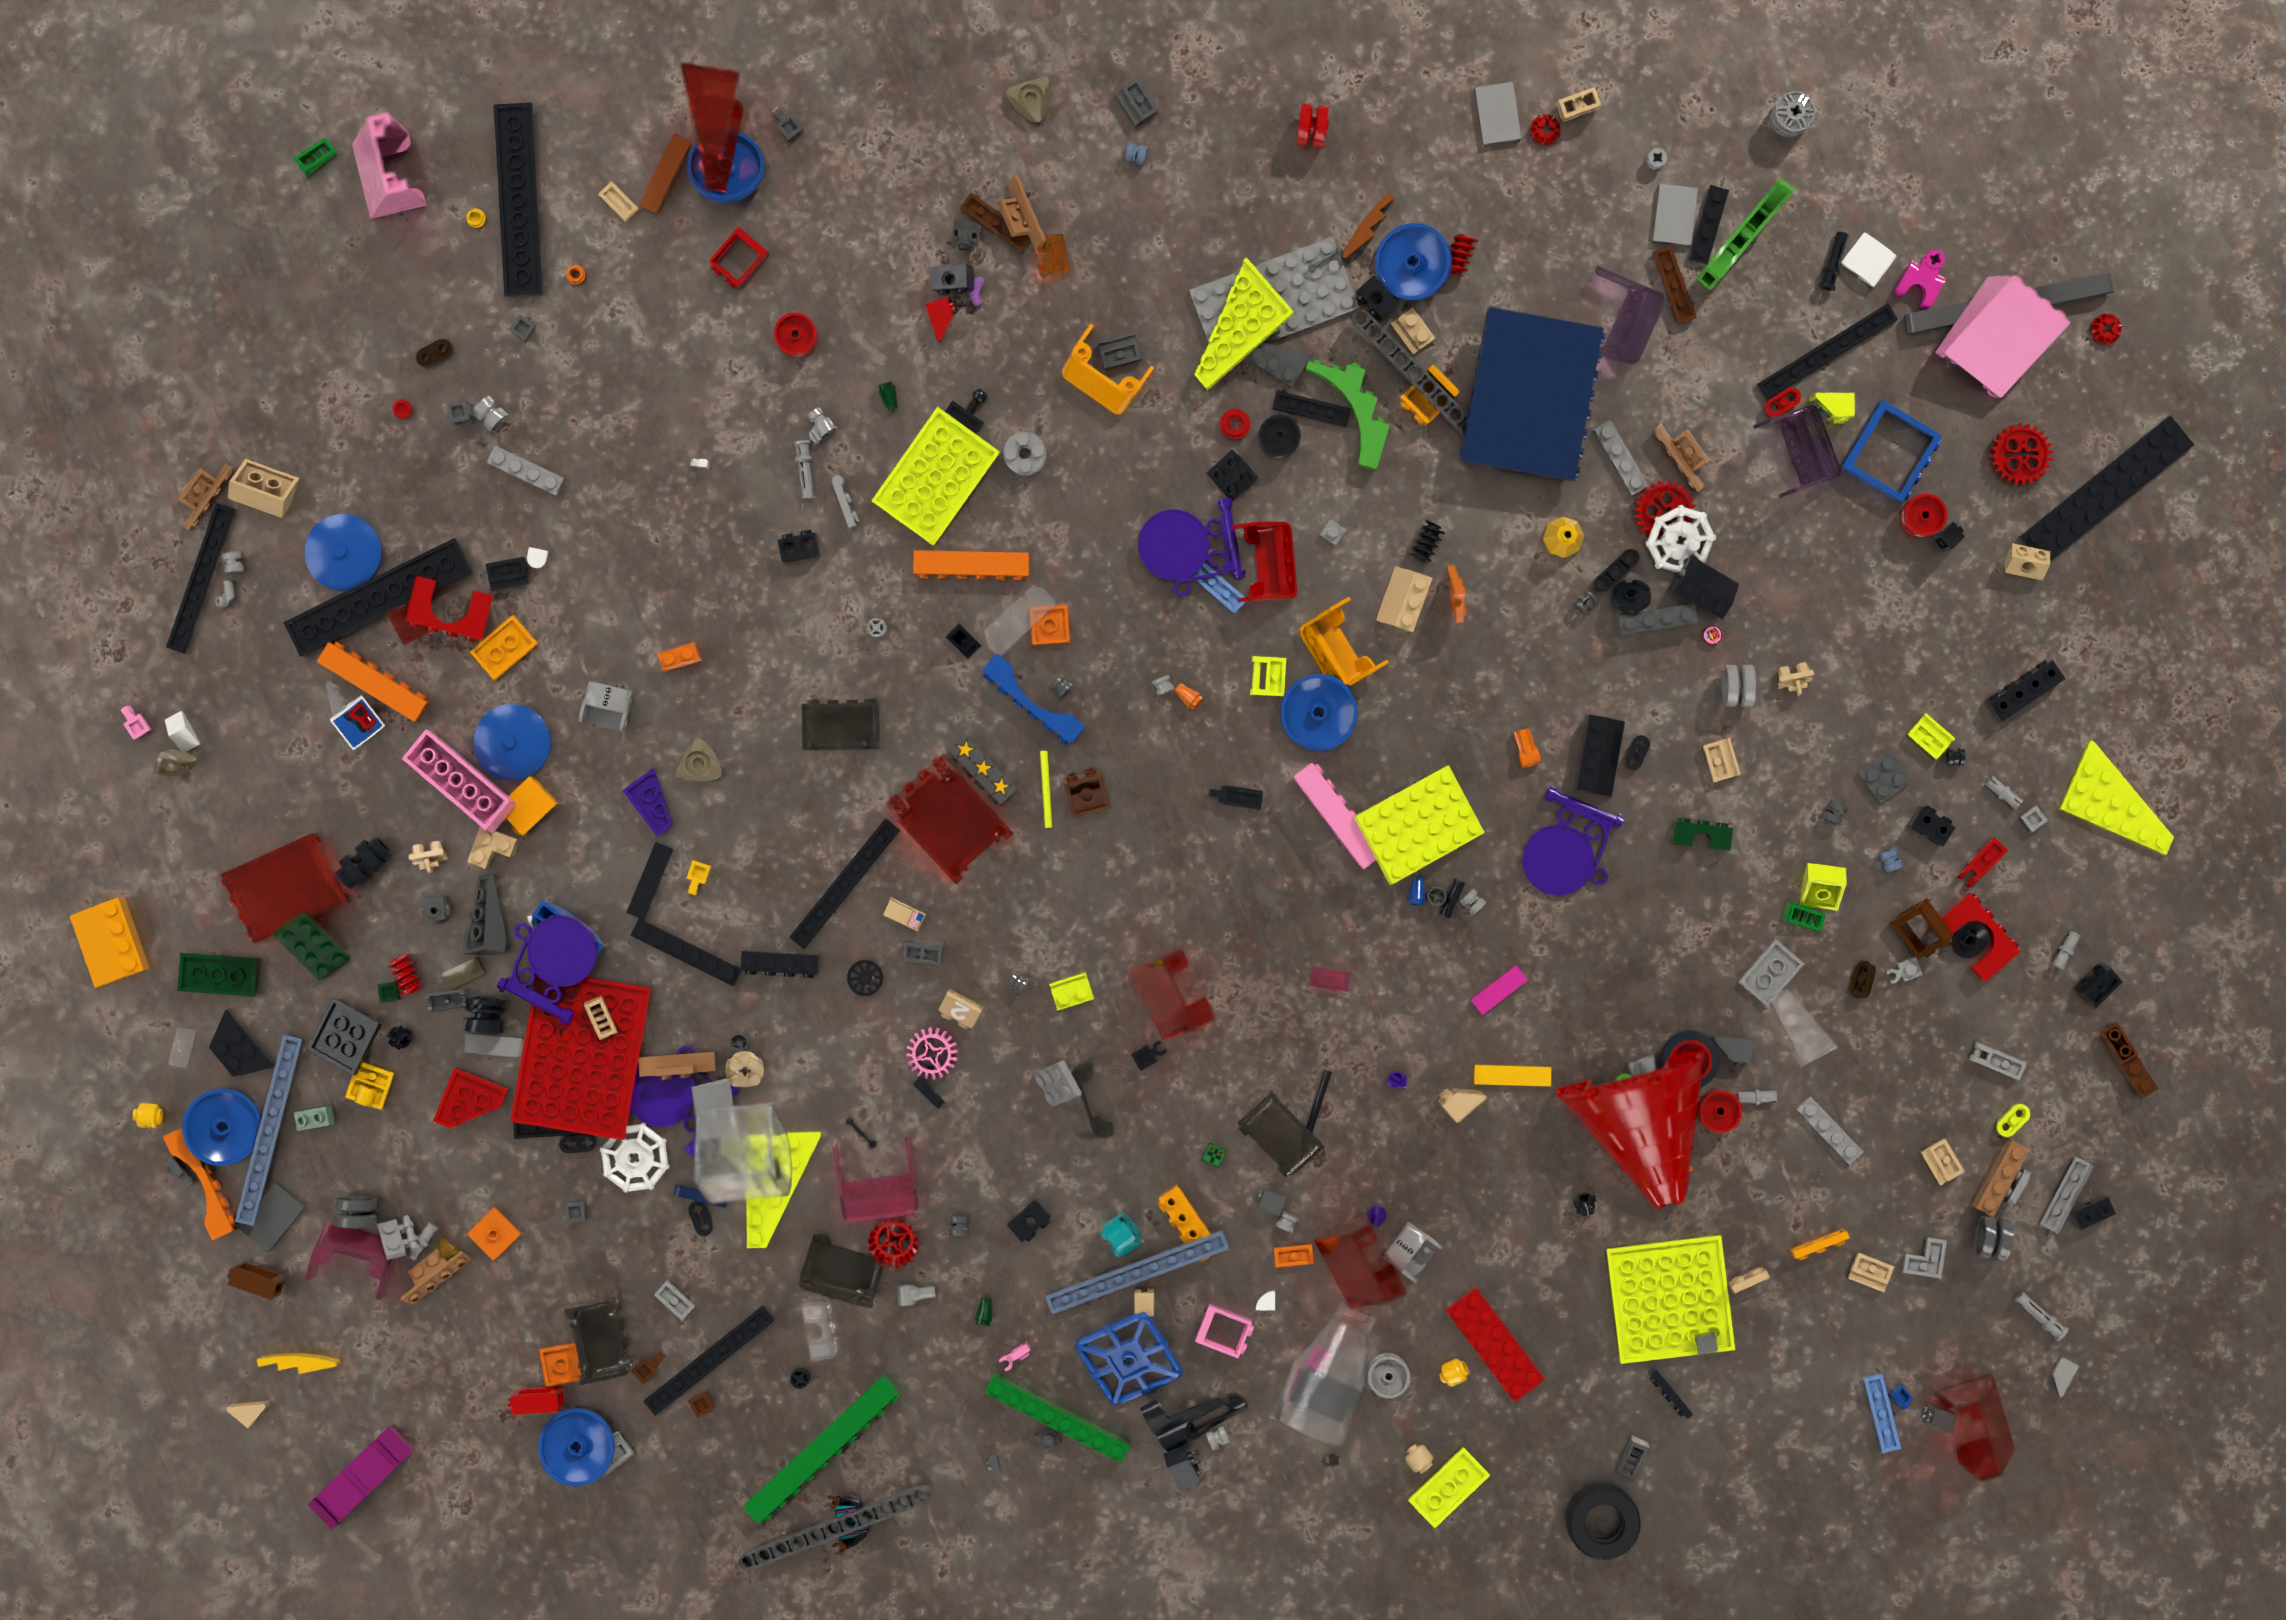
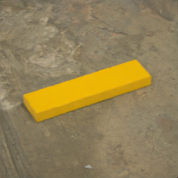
M1474 1065V1084L1551 1086V1067Z

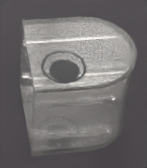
M773 1103L696 1111L695 1184L709 1204L789 1195L792 1185L790 1143L786 1127Z

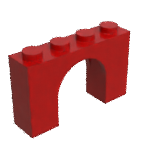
M415 576L404 621L409 622L408 626L419 628L420 625L428 626V631L438 633L440 629L447 631L446 635L457 638L458 634L466 636L465 640L476 642L477 639L482 640L493 595L472 590L468 609L463 618L454 623H444L435 617L431 609V599L436 581Z
M1966 893L1943 912L1940 917L1952 933H1955L1961 926L1971 921L1980 922L1986 927L1990 935L1989 947L1982 956L1969 966L1981 981L1986 982L2021 951L2017 948L2019 944L2012 937L2009 939L2005 934L2007 932L2006 929L1992 919L1994 915L1987 908L1984 909L1980 905L1981 900L1978 896Z

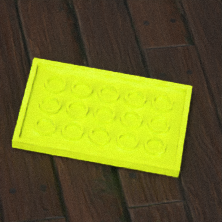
M937 407L874 496L872 502L935 546L1000 454V451Z
M1449 765L1354 816L1357 825L1390 885L1485 833Z

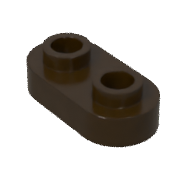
M438 339L420 349L416 354V361L422 367H432L452 355L453 345L446 339ZM445 345V350L441 352L439 350L440 346ZM424 354L429 356L426 361L422 358Z
M1861 961L1856 966L1850 989L1851 994L1855 998L1866 999L1871 993L1876 974V967L1872 962Z

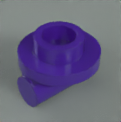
M1392 1072L1389 1074L1387 1087L1406 1089L1407 1077L1403 1073Z
M1373 1206L1368 1210L1367 1217L1372 1225L1380 1226L1386 1220L1387 1214L1383 1207Z

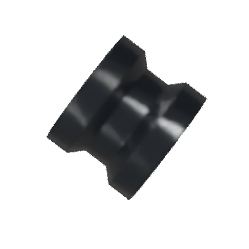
M1947 748L1946 765L1964 767L1965 749Z
M803 1367L795 1369L790 1377L792 1386L797 1389L806 1387L811 1379L809 1371Z

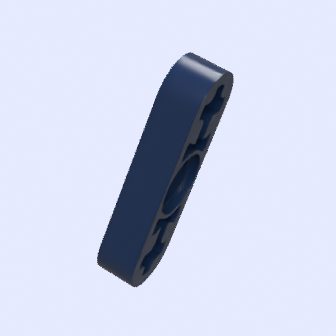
M674 1185L672 1193L677 1197L723 1208L727 1207L729 1199L723 1195L682 1185Z

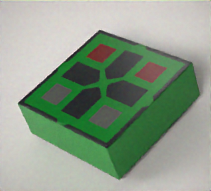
M1209 1142L1201 1160L1219 1168L1227 1150Z

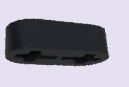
M1636 736L1632 740L1624 758L1626 768L1636 770L1642 765L1650 747V741L1646 736ZM1644 739L1643 743L1646 744V746L1641 747L1639 752L1636 751L1638 748V744H1636V741ZM1636 753L1638 754L1636 757L1638 764L1631 767L1628 759L1633 758Z
M921 1077L913 1083L936 1108L939 1109L945 1103L944 1099Z
M589 1134L565 1136L559 1142V1147L564 1153L589 1152L597 1145L596 1138ZM588 1138L589 1141H592V1144L587 1148L586 1145H580V1142ZM569 1139L570 1142H576V1145L568 1149L567 1146H564V1143Z
M692 1202L688 1212L694 1228L700 1236H708L713 1231L714 1226L707 1207L702 1202ZM695 1204H697L698 1207H702V1210L700 1211V1218L697 1212H693ZM701 1219H703L705 1225H709L707 1232L699 1228L702 1226Z

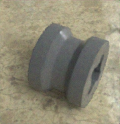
M1061 675L1049 686V689L1055 691L1060 699L1073 685L1067 683L1065 677Z
M1016 971L1006 988L1013 989L1019 995L1029 979L1021 977L1020 973Z

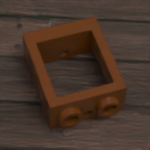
M1927 898L1899 913L1891 921L1917 959L1923 956L1926 958L1936 952L1937 948L1944 949L1950 944L1949 940L1954 936ZM1921 914L1939 939L1927 947L1922 944L1907 923V921Z
M242 1262L229 1270L227 1275L229 1282L227 1285L272 1300L281 1295L287 1277Z

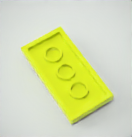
M1462 1447L1408 1498V1501L1436 1528L1490 1474Z

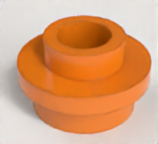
M573 265L568 268L566 277L570 283L578 285L585 280L586 273L581 266ZM575 272H579L578 278H573Z

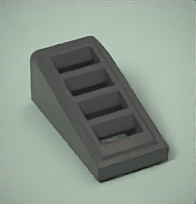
M1631 1436L1617 1467L1616 1474L1634 1480L1650 1449L1649 1443ZM1633 1452L1635 1454H1638L1639 1456L1636 1457L1630 1453ZM1627 1459H1629V1460H1631V1461H1634V1462H1636V1463H1635V1464H1632V1463L1628 1462ZM1626 1466L1633 1470L1631 1472L1629 1470L1624 1469L1623 1467Z

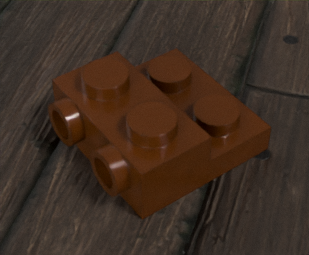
M1088 768L1084 771L1085 773L1079 775L1076 772L1069 773L1063 779L1073 819L1110 809L1100 769Z

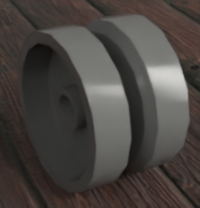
M347 1196L334 1199V1208L343 1212L334 1216L335 1227L369 1228L377 1226V1215L368 1213L378 1208L377 1198Z
M1983 1215L1976 1229L1975 1254L1977 1257L1985 1259L1992 1255L1994 1260L2005 1262L2010 1255L2012 1247V1221L1999 1218L1996 1222L1994 1217Z

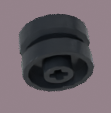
M1283 414L1272 415L1267 418L1261 425L1258 435L1259 446L1262 451L1269 457L1276 459L1287 458L1292 455L1298 448L1301 438L1300 427L1296 421L1290 416ZM1276 434H1283V438L1277 439Z

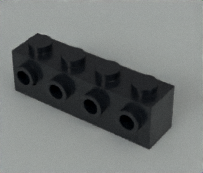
M2042 660L2035 665L2037 668L2034 671L2028 670L2020 675L2021 679L2019 681L2008 683L2004 686L2005 690L2000 694L1995 692L1988 697L1989 701L1985 705L1997 723L2005 721L2066 679L2053 660Z
M743 950L741 951L740 970L745 971V974L757 975V971L764 972V975L776 976L777 972L784 973L783 976L795 977V974H803V978H814V975L820 973L821 955Z

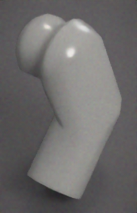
M232 580L223 581L224 593L215 599V604L218 607H227L234 599L235 594Z

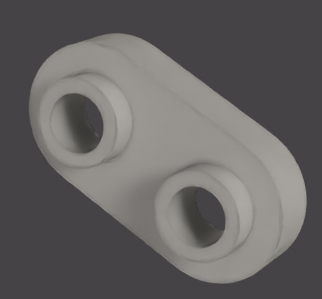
M2025 1169L2018 1171L2004 1197L2005 1203L2013 1206L2017 1202L2030 1178V1172Z

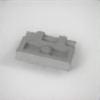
M408 1215L402 1217V1225H398L396 1219L377 1224L387 1260L406 1255L405 1248L408 1247L411 1248L412 1252L419 1250V1240L413 1230L415 1228L414 1223ZM406 1233L407 1239L402 1240L401 1234Z

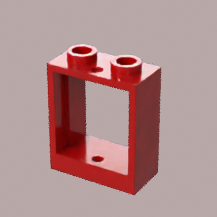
M738 226L709 260V263L712 265L710 269L718 276L722 273L726 277L725 282L732 288L737 286L741 289L770 254ZM738 239H741L759 257L742 277L737 280L718 263Z
M563 1386L519 1389L508 1399V1409L512 1410V1415L559 1412L565 1405Z

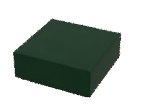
M398 982L377 984L380 1003L401 1000L399 989H397Z

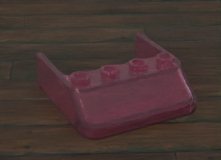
M910 1134L904 1137L910 1171L906 1174L846 1182L842 1175L838 1145L832 1147L841 1211L845 1221L854 1223L912 1214L918 1209V1187Z

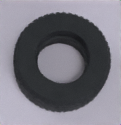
M1593 1483L1583 1487L1582 1490L1580 1489L1572 1497L1566 1509L1565 1523L1572 1542L1582 1553L1591 1558L1593 1557V1559L1610 1560L1624 1555L1634 1546L1640 1534L1641 1518L1636 1504L1624 1490L1615 1485L1613 1486V1484ZM1607 1504L1615 1507L1621 1517L1620 1526L1617 1531L1606 1538L1592 1536L1585 1526L1587 1514L1598 1505Z

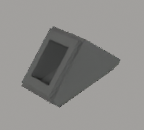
M1715 1332L1694 1335L1698 1354L1718 1351Z

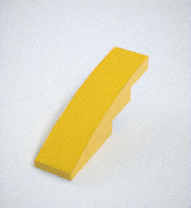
M283 1353L261 1356L257 1359V1364L260 1367L277 1363L278 1371L297 1367L299 1374L335 1367L341 1361L340 1359L323 1355Z

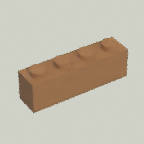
M2007 1138L1971 1206L1994 1217L2030 1149Z

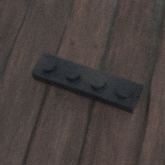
M1714 185L1709 186L1689 260L1705 265L1708 264L1728 196V189Z

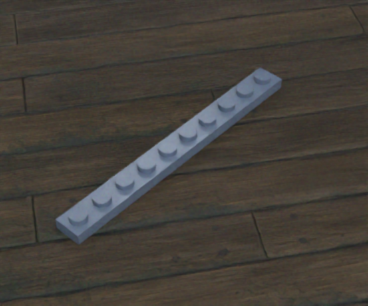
M285 1034L282 1037L235 1222L255 1226L303 1042L301 1038Z
M1220 1230L1050 1293L1045 1298L1051 1313L1055 1314L1230 1249L1224 1231Z

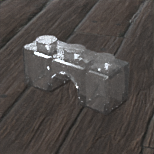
M826 1298L803 1302L802 1309L805 1324L816 1323L822 1330L821 1337L808 1342L811 1362L834 1358L835 1352H838L837 1341H833L832 1334L835 1333L834 1322H830L829 1317L832 1314L831 1304L827 1303Z

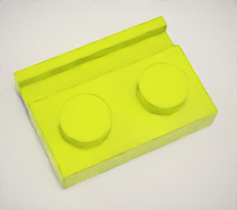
M1926 713L1906 734L1935 760L1941 756L1955 739Z
M1086 972L1049 984L1057 1010L1094 999Z

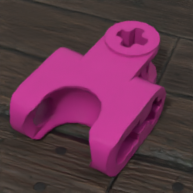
M1937 249L1931 250L1924 255L1920 264L1911 261L1894 293L1902 296L1910 286H1917L1923 292L1920 307L1928 310L1933 305L1946 280L1938 275L1945 262L1944 254ZM1933 256L1936 257V258H1935V261H1936L1935 264H1932V263H1931V262H1932V259H1930V258H1932Z

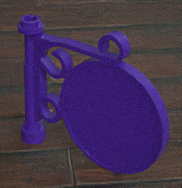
M1232 498L1217 500L1218 509L1222 512V521L1211 519L1205 527L1194 515L1178 509L1161 511L1153 515L1144 524L1138 539V551L1142 563L1155 576L1164 580L1176 581L1173 590L1177 596L1185 597L1189 594L1191 586L1188 581L1214 577L1228 572H1232L1231 576L1234 577V580L1245 578L1246 570L1241 568L1235 529L1231 527V525H1234L1231 506H1233ZM1213 522L1218 523L1221 527L1225 553L1215 550L1208 554V534L1211 536H1219L1221 532L1214 533L1210 530V524ZM1218 554L1226 558L1224 566L1219 571L1190 577L1203 566L1205 560L1208 561L1211 567L1219 568L1218 564L1212 563V555ZM1188 582L1186 584L1187 591L1185 593H1179L1177 591V585L1179 583Z
M1550 785L1545 795V800L1550 802L1557 801L1566 807H1562L1557 813L1560 824L1549 825L1539 829L1527 841L1523 851L1522 863L1528 880L1537 889L1550 895H1566L1575 892L1587 882L1589 877L1594 884L1603 885L1608 879V874L1604 869L1597 868L1606 847L1612 826L1614 828H1621L1624 817L1620 813L1615 816L1602 811L1593 805L1565 795L1558 791V788ZM1569 810L1594 820L1586 826L1585 836L1577 829L1566 825L1573 822L1575 814H1572L1568 821H1564L1561 819L1562 811ZM1599 823L1604 831V841L1594 864V854L1588 840H1598L1602 834L1599 833L1596 837H1591L1588 834V830ZM1596 868L1604 873V879L1601 882L1594 880Z
M557 915L547 918L534 929H532L529 923L522 922L516 925L514 934L519 940L525 939L515 961L510 979L501 978L497 988L500 992L505 990L511 992L524 1001L558 1017L561 1023L569 1025L574 1016V1011L568 1008L561 1009V1006L555 1003L560 1001L563 996L561 987L581 982L594 969L598 957L595 936L584 922L568 915ZM521 926L526 927L528 930L526 937L519 933ZM527 947V955L531 967L521 969L519 975L523 974L524 971H529L532 979L524 984L519 978L518 966ZM537 976L552 985L545 990L544 994L528 987V985L535 982ZM551 989L556 990L558 993L557 999H552L546 995L549 994Z
M683 1046L677 1052V1054H681L682 1050L688 1049L691 1053H695L694 1049L690 1046ZM638 1064L631 1111L639 1120L651 1126L666 1127L683 1120L684 1128L688 1132H696L697 1127L695 1129L688 1127V1120L691 1118L695 1119V1115L687 1116L694 1107L691 1087L697 1086L693 1073L688 1078H680V1074L672 1075V1079H661V1076L639 1077ZM696 1072L705 1079H707L709 1082H714V1080L705 1073ZM730 1084L732 1097L733 1095L738 1096L740 1089ZM698 1132L693 1137L694 1140L687 1143L684 1151L695 1158L700 1153L701 1145L704 1142L698 1139Z

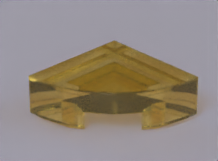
M439 1238L436 1241L440 1258H452L459 1253L458 1248L448 1243V1240Z

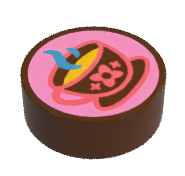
M1708 626L1703 630L1702 638L1709 645L1717 644L1722 638V631L1717 626Z

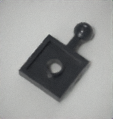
M980 388L973 391V400L966 409L952 400L945 410L946 413L975 434L978 433L984 422L972 413L978 404L984 403L987 399L986 391Z

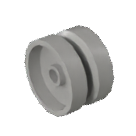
M1725 665L1722 675L1724 706L1735 707L1739 701L1742 707H1753L1756 694L1754 666L1742 665L1738 671L1736 665Z
M1384 1352L1376 1355L1370 1361L1367 1367V1379L1371 1389L1377 1395L1383 1398H1395L1407 1390L1410 1383V1372L1406 1362L1399 1355ZM1387 1373H1391L1392 1377L1385 1378V1375Z

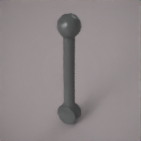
M1338 246L1334 252L1315 264H1310L1308 270L1314 272L1316 267L1336 254H1341L1343 248Z

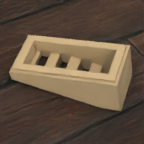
M602 995L584 1003V1007L599 1040L617 1033ZM600 1003V1007L591 1010L590 1007ZM604 1011V1014L594 1017V1014ZM607 1018L608 1020L599 1025L597 1024V1022L602 1019ZM610 1025V1029L600 1032L601 1028Z

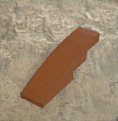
M677 133L673 135L639 205L656 214L659 213L665 196L669 194L675 177L678 176L692 141Z
M1391 192L1376 204L1363 219L1348 243L1342 256L1343 261L1374 237L1375 234L1371 229L1384 219L1385 215L1381 211L1395 199Z

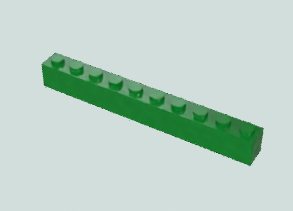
M883 1374L744 1504V1510L757 1524L761 1521L767 1522L773 1516L771 1512L776 1507L781 1509L787 1503L785 1499L790 1494L795 1496L801 1490L799 1486L804 1481L806 1483L810 1482L815 1477L813 1473L818 1468L820 1470L824 1469L829 1464L828 1459L832 1455L834 1457L839 1455L843 1451L842 1446L846 1442L848 1444L853 1442L857 1438L856 1433L860 1429L864 1431L870 1426V1420L874 1416L878 1418L885 1411L884 1407L888 1403L892 1405L899 1398L900 1389L886 1374Z

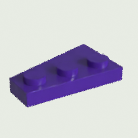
M654 768L622 790L657 837L673 826Z

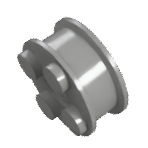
M1020 432L1008 439L1004 447L1003 456L1012 472L1021 476H1031L1043 468L1047 453L1043 442L1038 436L1029 432ZM1024 449L1030 451V456L1027 459L1020 457V452Z

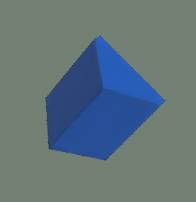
M1901 1384L1888 1393L1889 1398L1902 1410L1907 1409L1913 1399Z

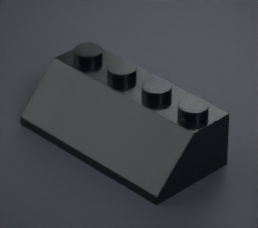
M1591 714L1587 715L1574 791L1612 797L1625 721Z

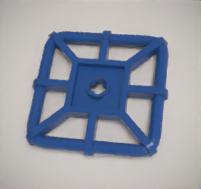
M1146 1312L1133 1314L1113 1324L1108 1323L1104 1328L1082 1337L1075 1343L1078 1355L1090 1372L1089 1376L1095 1380L1106 1399L1114 1406L1144 1394H1151L1153 1390L1180 1378L1183 1373L1179 1362L1168 1346L1169 1342L1163 1338ZM1139 1321L1134 1337L1121 1342L1115 1331ZM1144 1323L1157 1341L1156 1344L1144 1348L1139 1340ZM1109 1334L1115 1345L1103 1349L1087 1343ZM1162 1350L1173 1368L1153 1363L1149 1355ZM1087 1353L1104 1357L1108 1365L1100 1369L1096 1368ZM1126 1357L1132 1358L1131 1363L1129 1361L1124 1360L1126 1359ZM1112 1371L1119 1380L1114 1395L1101 1377ZM1154 1371L1168 1376L1148 1383L1144 1379L1143 1374ZM1136 1378L1141 1387L1120 1396L1123 1384Z

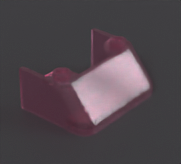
M334 1223L326 1225L312 1251L305 1280L309 1281L315 1278L319 1264L327 1263L331 1259L332 1253L337 1252L369 1261V1275L374 1279L380 1280L376 1299L380 1300L386 1296L396 1258L386 1259L380 1235L357 1228L335 1227Z

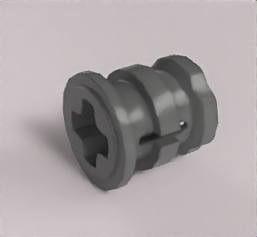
M1585 590L1584 596H1580L1578 598L1579 601L1574 602L1573 605L1581 613L1588 616V610H1591L1594 607L1593 604L1598 603L1599 600L1590 591Z

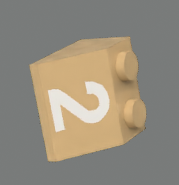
M950 989L938 1011L942 1012L941 1016L948 1020L953 1018L959 1021L957 1025L967 1030L968 1027H974L984 1007Z

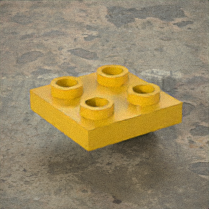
M363 1062L357 1075H352L345 1098L354 1100V1102L364 1106L382 1110L395 1073Z

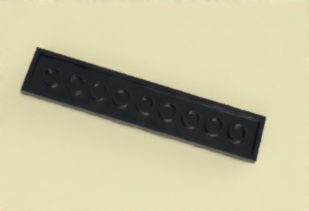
M533 103L493 104L504 296L544 295Z
M2169 415L2019 537L2027 547L2050 551V561L2053 560L2194 446V443L2173 417Z
M453 538L283 623L299 656L303 657L327 645L328 642H334L408 605L415 576L435 580L436 583L433 591L435 592L473 573L457 538Z

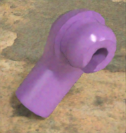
M975 277L974 290H968L974 306L983 303L979 295L982 286H984V280L981 277Z

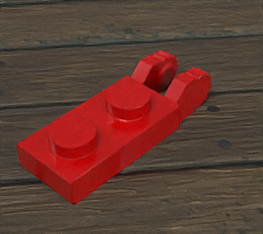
M1992 837L1966 864L1967 866L1959 872L1957 877L1962 879L1972 870L1975 875L1965 884L1970 888L2008 850L1995 837Z

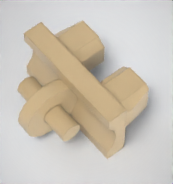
M1806 662L1797 664V673L1793 674L1790 673L1789 667H1780L1778 670V689L1788 687L1789 692L1795 691L1797 696L1802 695V689L1808 688L1807 683L1813 681V669L1809 670Z
M440 841L431 842V851L426 852L422 844L413 845L412 854H409V860L412 861L414 866L419 865L420 870L426 869L428 874H432L433 868L439 867L440 861L448 860V856Z

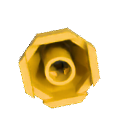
M1562 516L1547 524L1542 539L1550 554L1566 558L1580 551L1584 534L1578 521Z

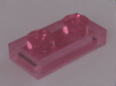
M1312 967L1309 986L1348 992L1350 972Z

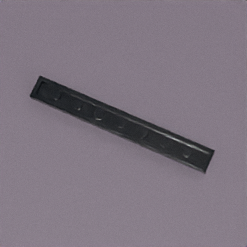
M1887 303L1756 385L1767 401L1892 324L1898 318Z
M219 503L215 504L166 648L186 654L236 509Z
M885 818L789 938L805 949L900 832V829Z
M762 1305L643 1402L656 1416L774 1322L775 1318Z

